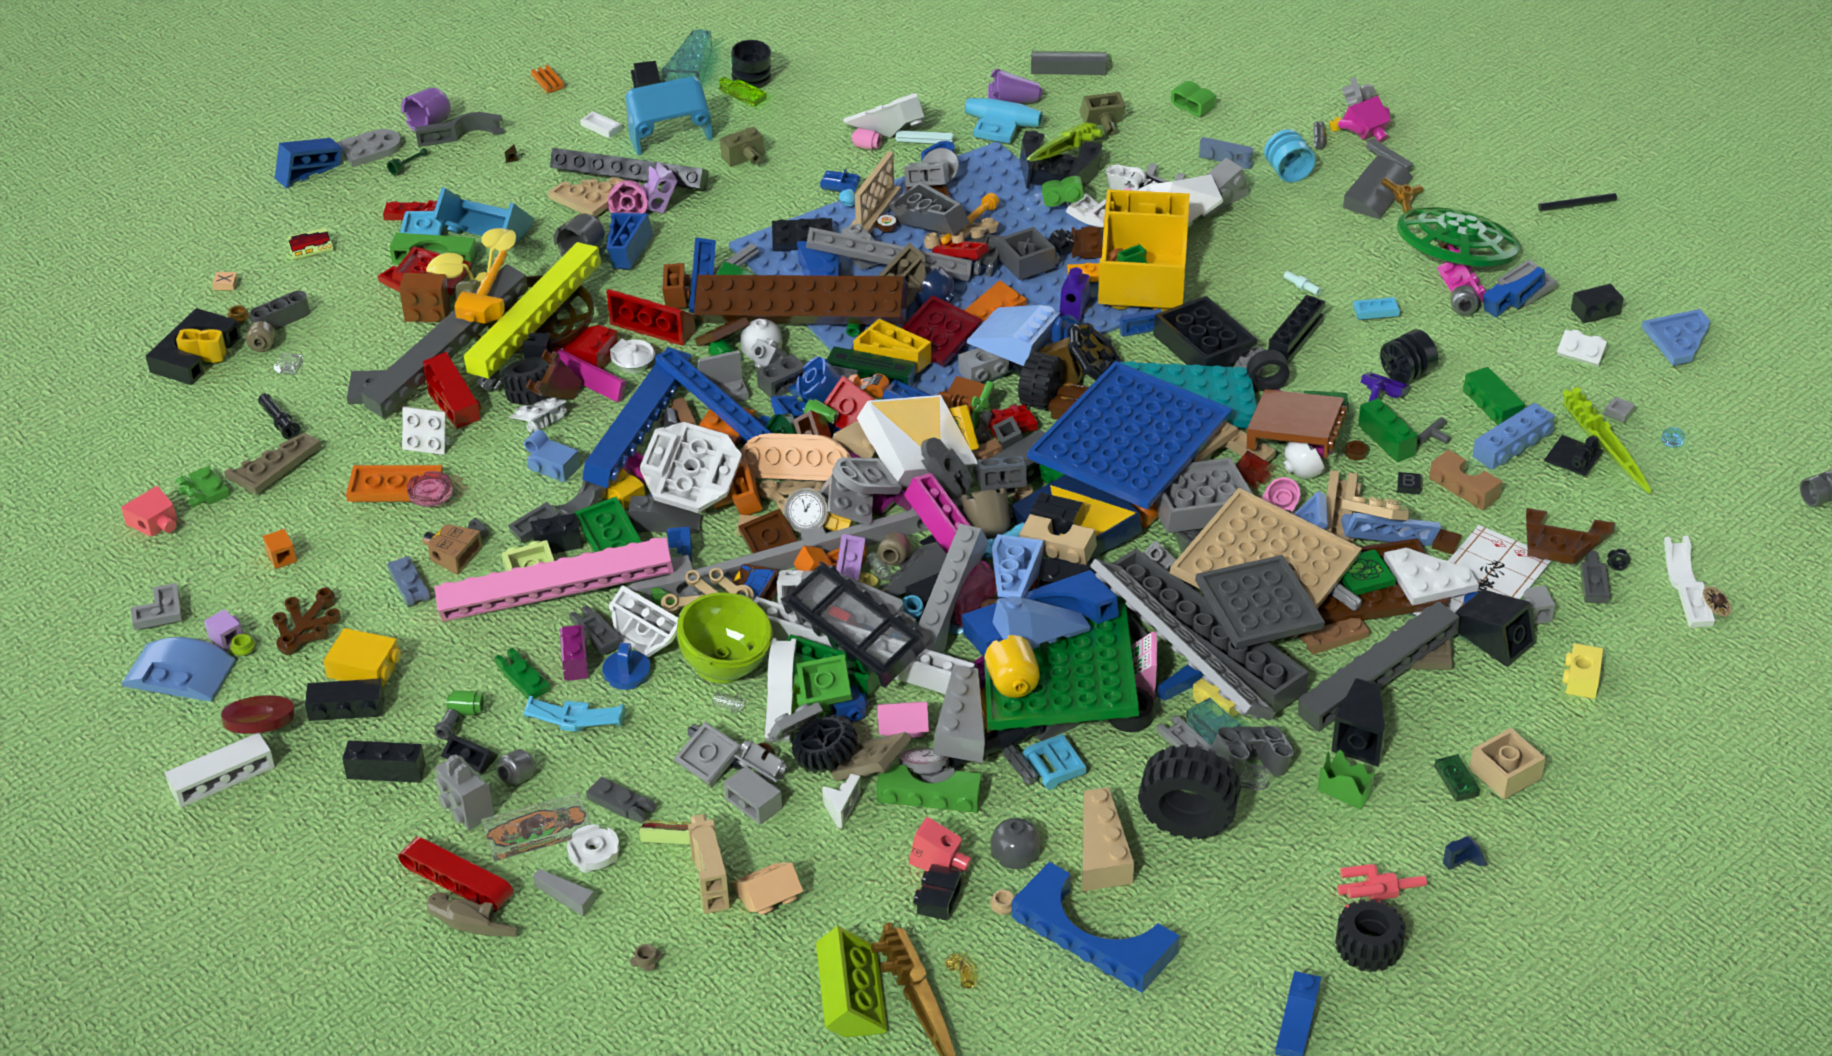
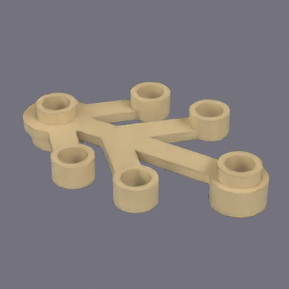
M985 218L981 220L982 222H972L962 232L952 234V242H963L970 234L971 238L983 237V234L995 233L998 221H995L993 218ZM938 231L942 235H937L934 232L926 234L924 238L925 248L933 249L935 246H940L942 237L947 233L944 234Z
M788 479L777 484L774 480H767L760 483L758 492L760 497L774 500L777 503L778 509L780 508L784 512L787 498H784L782 495L790 496L800 488H810L812 486V489L820 491L825 481L807 480L804 482V480Z
M720 568L710 570L709 578L712 583L720 584L729 593H745L746 597L754 600V594L750 587L746 585L736 586L723 575V571ZM690 570L686 573L685 578L688 585L695 586L705 595L718 593L700 578L696 570ZM715 573H719L721 575L717 579L712 577ZM695 575L697 579L690 581L689 577ZM667 594L661 600L662 609L671 614H676L681 607L704 595L678 597L675 594ZM670 599L675 601L672 605L666 604Z

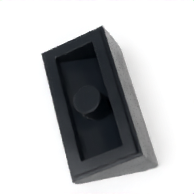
M453 734L450 735L441 754V757L445 759L452 755L462 756L466 763L480 774H483L498 756V754Z

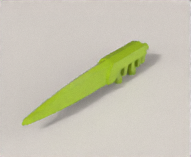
M1080 123L1061 132V136L1037 149L1027 160L1037 161L1066 151H1073L1075 147H1080L1083 141H1094V138L1102 137L1103 130L1097 129V124Z
M1574 387L1572 391L1569 389L1564 390L1562 393L1564 396L1563 405L1588 437L1597 436L1599 445L1638 486L1646 493L1651 494V488L1639 467L1612 432L1608 421H1603L1602 415L1597 414V409L1595 407L1592 408V402L1586 400L1584 393L1581 394V388Z

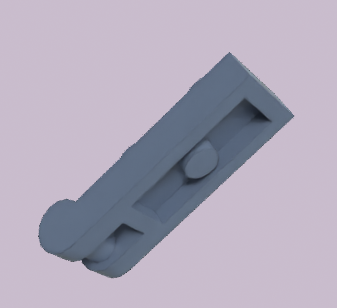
M1202 137L1200 140L1199 157L1219 162L1228 158L1243 169H1251L1253 164L1251 157L1253 156L1254 149L1245 145Z
M409 556L387 563L388 570L407 607L414 605V602L420 600L423 602L430 600L428 589L424 586Z

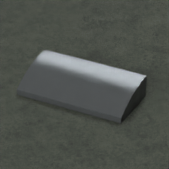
M1032 50L1031 74L1106 75V52Z
M1377 155L1345 193L1343 208L1380 220L1395 202L1394 193L1380 184L1384 177L1396 185L1403 186L1404 184L1408 185L1413 176L1397 163Z

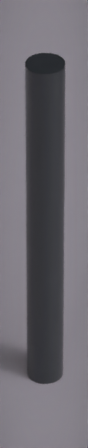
M1616 193L1539 203L1538 210L1546 211L1617 200Z

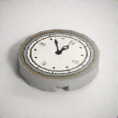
M800 488L794 491L787 498L784 505V517L789 526L797 532L824 526L830 515L826 497L820 491L812 488Z
M914 748L904 751L899 756V765L913 768V772L919 774L936 773L942 770V766L946 768L949 766V757L933 754L934 748Z

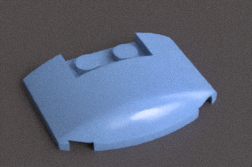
M187 637L163 638L146 644L123 680L122 686L212 702L236 660L225 650L203 640Z

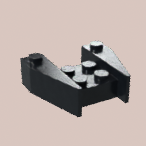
M1034 130L1025 131L1021 144L1020 165L1027 189L1030 188L1031 184L1043 185L1048 181H1062L1070 176L1081 177L1082 185L1084 186L1096 176L1100 166L1103 145L1092 141H1083L1078 157H1073L1070 154H1058L1042 160L1028 161L1027 158L1044 145L1045 134Z

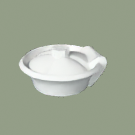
M621 338L610 349L611 360L622 371L627 373L644 371L648 367L649 362L655 357L654 347L642 340L625 341Z

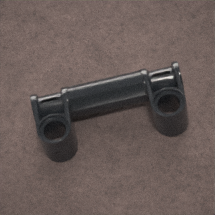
M1043 725L993 730L984 734L983 757L1010 745L1025 741L1026 737L1033 734H1042L1044 732ZM949 757V765L954 770L958 769L959 765L969 762V760Z

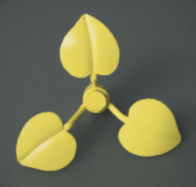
M496 228L488 230L483 234L482 244L485 247L491 248L487 273L492 267L495 249L499 252H507L515 245L516 234L513 230ZM444 253L435 257L426 269L427 272L433 274H445L446 278H456L465 269L471 280H477L480 283L483 282L487 274L486 272H481L474 278L468 266L462 264L463 257L455 253Z

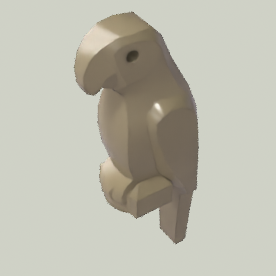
M443 892L433 893L428 898L427 912L455 930L486 936L516 937L518 935L517 927L492 923L494 915L492 903L478 905L461 899L448 901L449 895Z

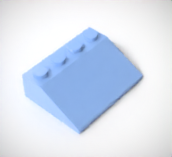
M1043 305L997 308L967 339V344L1024 366L1029 355L1034 351L1039 352L1040 348L1044 347L1051 339L1052 326L1056 318L1060 316V312L1055 311L1050 306Z

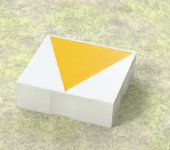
M941 395L870 400L866 402L857 417L869 442L875 448L880 461L902 487H908L913 477L929 473L921 462L924 459L921 452V444L929 438L941 439L948 449L952 448L966 465L970 474L973 472V467L977 466L975 456Z

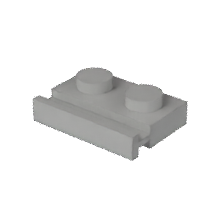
M817 702L810 706L806 703L795 710L796 713L791 715L785 713L775 719L776 723L771 728L770 733L767 734L770 741L773 743L800 730L801 726L805 727L808 721H814L823 711L819 703Z

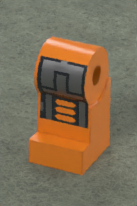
M858 374L850 375L848 378L874 399H881L884 391L889 386L888 378L882 374H874L872 377L860 379Z

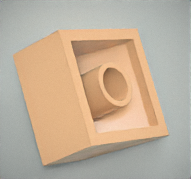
M776 862L731 882L733 889L748 911L758 912L759 915L773 910V905L778 902L787 904L796 900V895L803 892L792 862Z

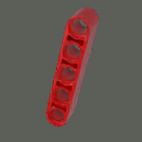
M415 837L398 854L400 863L408 870L478 905L492 903L494 912H497L514 894L512 886L503 878L422 837Z

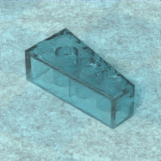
M703 29L692 30L662 69L663 82L693 76L697 77L701 84H703L712 53L711 31Z

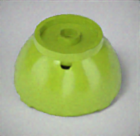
M710 593L695 599L681 610L677 620V640L685 660L702 678L713 683L723 684L740 679L760 665L771 647L773 628L766 613L752 599L741 594Z

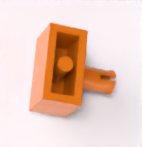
M747 461L739 464L727 497L713 504L715 509L734 502L740 515H750L763 510L756 480Z

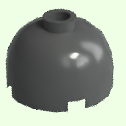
M1016 817L1003 820L992 833L990 840L991 856L993 859L995 857L999 860V864L1005 868L1024 869L1029 867L1030 862L1034 860L1036 862L1039 859L1042 851L1040 833L1033 823L1026 819Z

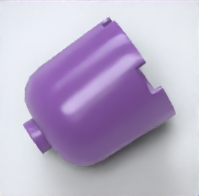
M427 88L404 98L401 103V111L406 114L408 119L406 121L407 125L415 131V127L437 124L446 120L450 114L451 105L447 95L442 90Z

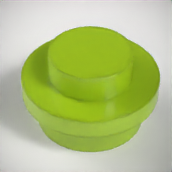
M238 634L233 637L230 648L233 654L244 656L254 650L255 643L249 635Z

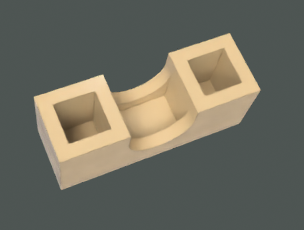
M1031 514L1019 533V537L1043 540V555L1072 563L1087 565L1097 546L1095 529L1073 524L1066 534L1054 535L1051 519Z

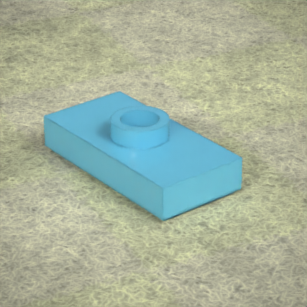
M1395 297L1357 300L1353 302V308L1358 320L1399 316L1400 313Z

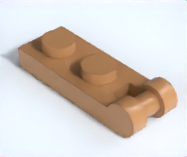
M1350 618L1326 625L1323 629L1299 634V638L1303 643H1307V649L1311 654H1317L1368 638L1370 631L1360 618Z

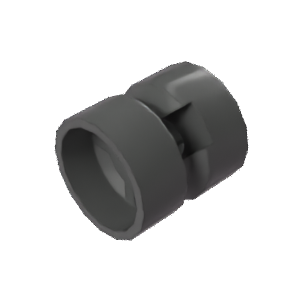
M1832 470L1801 481L1800 493L1807 505L1815 507L1826 503L1828 500L1832 501Z

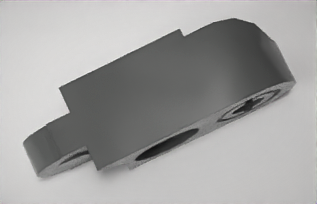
M933 437L924 440L921 444V452L924 459L921 462L927 471L933 474L950 499L960 498L961 495L967 494L972 486L973 478L959 456L952 448L948 449L941 439Z

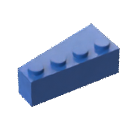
M797 241L798 262L802 267L804 275L839 276V254L806 248L807 241Z

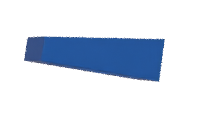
M1187 664L1158 685V697L1166 701L1192 688L1193 684L1203 678L1204 674Z

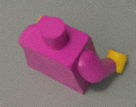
M1375 96L1348 107L1343 119L1336 117L1334 121H1329L1330 130L1348 129L1356 133L1361 139L1366 140L1374 136L1378 142L1382 143L1388 138L1385 130L1390 123V109L1383 106L1380 98Z

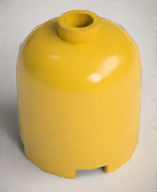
M1009 635L1008 639L1000 642L998 640L993 641L987 648L985 653L986 667L995 687L1002 695L1010 698H1020L1030 694L1036 688L1040 679L1039 667L1028 640L1021 636Z

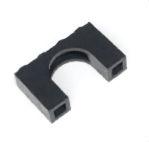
M195 308L146 355L149 372L193 385L204 374V369L200 356L178 349L176 339L180 330L197 329L203 331L214 329L222 331L225 348L230 349L241 338L238 320Z

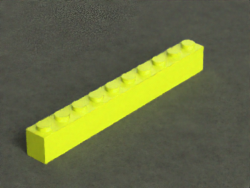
M577 242L464 354L467 373L489 379L522 346L523 341L529 338L528 334L534 333L601 265L598 247Z

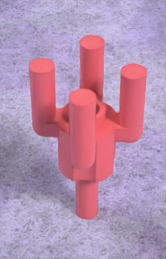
M1375 864L1340 868L1341 878L1366 875V879L1362 882L1337 885V891L1339 895L1348 894L1350 899L1368 897L1369 901L1370 899H1375L1376 902L1381 903L1383 899L1397 898L1400 889L1426 886L1427 880L1425 876L1397 879L1395 873L1378 874Z

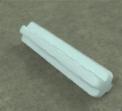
M898 130L896 132V141L928 144L950 141L953 143V134Z

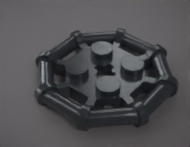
M1072 324L1068 328V334L1070 335L1069 352L1073 353L1083 369L1082 373L1084 375L1087 374L1096 381L1115 361L1125 362L1121 360L1111 344L1112 340L1100 334L1094 329L1092 324Z

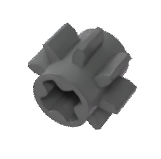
M499 370L489 379L478 376L479 380L477 383L489 392L492 388L497 390L502 384L500 379L501 372Z

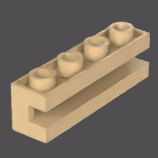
M1330 470L1326 497L1328 519L1326 531L1348 542H1354V538L1345 537L1341 523L1343 514L1353 515L1354 512L1341 507L1343 499L1352 500L1353 496L1360 495L1361 483H1356L1358 473L1348 472V480L1344 481L1338 480L1339 471Z

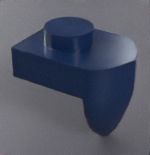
M1471 836L1452 841L1445 847L1443 864L1448 870L1469 860L1478 866L1486 865V859L1481 847Z

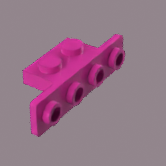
M1452 244L1447 245L1451 251L1460 253L1459 248L1454 249ZM1447 261L1437 267L1451 293L1456 287L1461 285L1473 286L1483 302V295L1486 290L1482 284L1477 286L1480 281L1474 272L1469 273L1472 271L1470 265Z

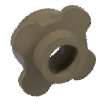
M643 944L636 948L635 957L630 959V963L633 967L639 966L645 971H652L655 968L654 964L657 960L661 959L662 954L652 945Z

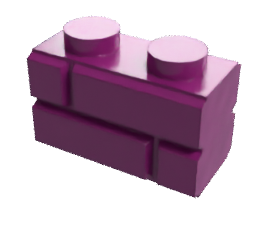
M574 625L560 628L564 680L588 678L584 626Z

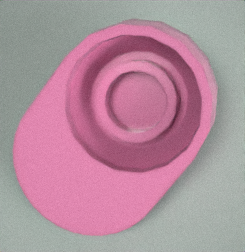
M1282 477L1275 479L1269 484L1261 499L1283 510H1291V513H1293L1300 503L1301 492L1295 481Z

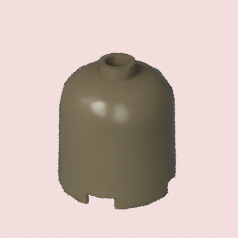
M1006 487L1000 488V493H996V490L993 489L972 492L971 498H968L967 494L961 495L967 522L972 527L981 528L987 540L997 537V534L1002 535L1009 530L1011 518Z

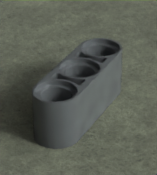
M293 291L253 308L250 311L252 324L264 321L271 324L274 330L308 316L310 310L307 295L304 291Z

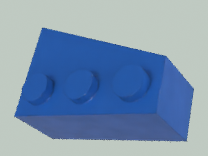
M332 138L279 143L275 179L287 189L294 182L299 180L305 181L308 179V176L315 173L321 174L340 166L343 147Z
M611 213L612 220L609 225L610 234H608L607 251L612 267L624 270L631 269L653 235L648 213Z

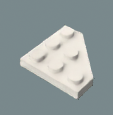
M1409 548L1384 552V561L1412 606L1478 591L1479 583L1469 568Z

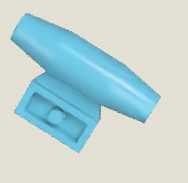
M968 98L965 105L966 114L980 118L973 130L974 137L1009 144L1016 133V127H1040L1043 119L1042 111L1020 103L998 99Z

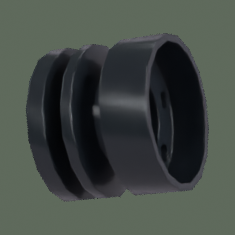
M744 40L736 43L732 47L731 52L733 82L745 89H758L766 86L771 78V49L769 46L758 40Z
M1413 329L1383 344L1380 349V360L1385 373L1390 379L1405 384L1435 369L1438 364V352L1433 340L1427 333L1420 329Z

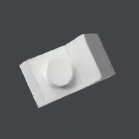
M850 774L846 783L843 782L841 784L840 790L822 787L823 804L838 828H843L861 794L859 775Z

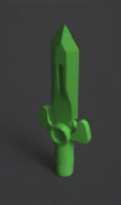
M986 382L980 398L974 396L971 405L976 407L971 415L974 431H976L981 411L986 410L990 412L991 410L988 406V399L994 388L992 382Z

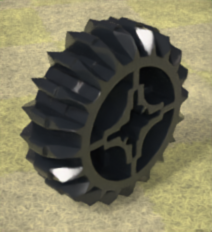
M825 714L823 718L818 719L816 717L814 721H808L805 727H800V732L794 734L795 739L791 741L792 754L797 764L804 768L806 772L812 770L815 774L820 770L823 773L827 769L834 771V767L838 765L843 766V762L849 761L850 755L856 753L855 748L858 747V734L849 719H845L844 716L837 717L836 714L828 717Z

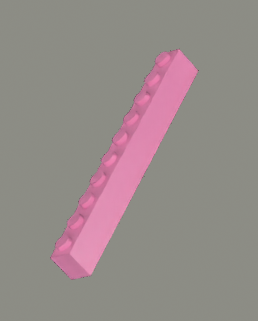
M665 537L653 538L641 543H629L618 548H606L603 551L594 553L587 552L571 558L563 557L557 561L547 563L539 562L524 568L516 567L510 571L492 572L477 578L469 577L463 581L446 582L442 585L434 586L438 612L442 622L674 573L667 538Z

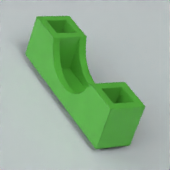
M396 232L389 247L392 263L400 264L414 246L440 254H459L463 257V260L472 262V266L477 257L475 238Z
M892 764L887 771L879 773L876 785L877 802L977 813L981 795V773L956 771L945 781L926 783L915 779L909 773L906 765Z

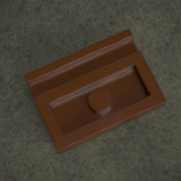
M1072 227L1071 234L1074 241L1072 258H1075V256H1081V258H1102L1101 227H1081V230H1075V227Z

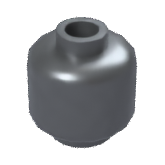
M1461 285L1456 287L1451 293V307L1455 313L1467 316L1475 312L1479 304L1475 289L1471 286Z
M516 749L499 759L497 774L503 782L509 785H518L533 776L535 761L526 751Z

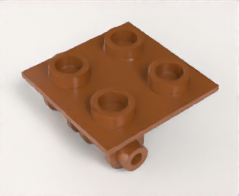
M956 376L948 391H940L938 395L942 396L948 409L967 405L971 417L974 408H976L971 405L974 396L980 398L985 384Z

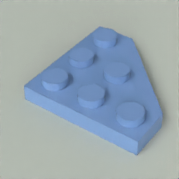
M1701 309L1650 319L1642 323V329L1673 366L1693 361L1710 326V320Z

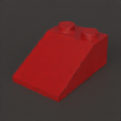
M600 325L590 326L572 341L553 348V351L564 350L603 370L611 360L610 349L618 342L617 330Z

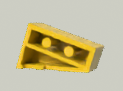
M878 319L853 340V348L856 351L916 362V373H919L931 362V341L881 319Z

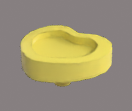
M865 572L860 573L859 582L877 588L878 579L874 575Z

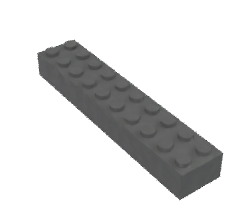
M1135 548L1112 563L1121 566L1276 713L1306 693L1309 671L1268 642L1235 649L1206 598L1176 576L1170 574L1169 571ZM1104 583L1109 589L1112 587L1108 583ZM1126 605V609L1138 618L1142 616L1138 611L1135 612Z

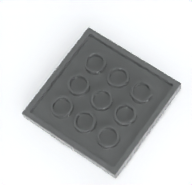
M1283 555L1196 574L1195 581L1235 649L1315 631L1324 627L1325 621Z

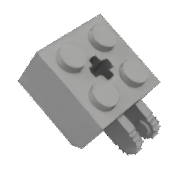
M452 755L447 761L435 767L437 776L435 783L440 791L438 800L444 809H449L452 812L453 818L458 824L462 823L469 831L494 817L489 785L466 763L462 756Z

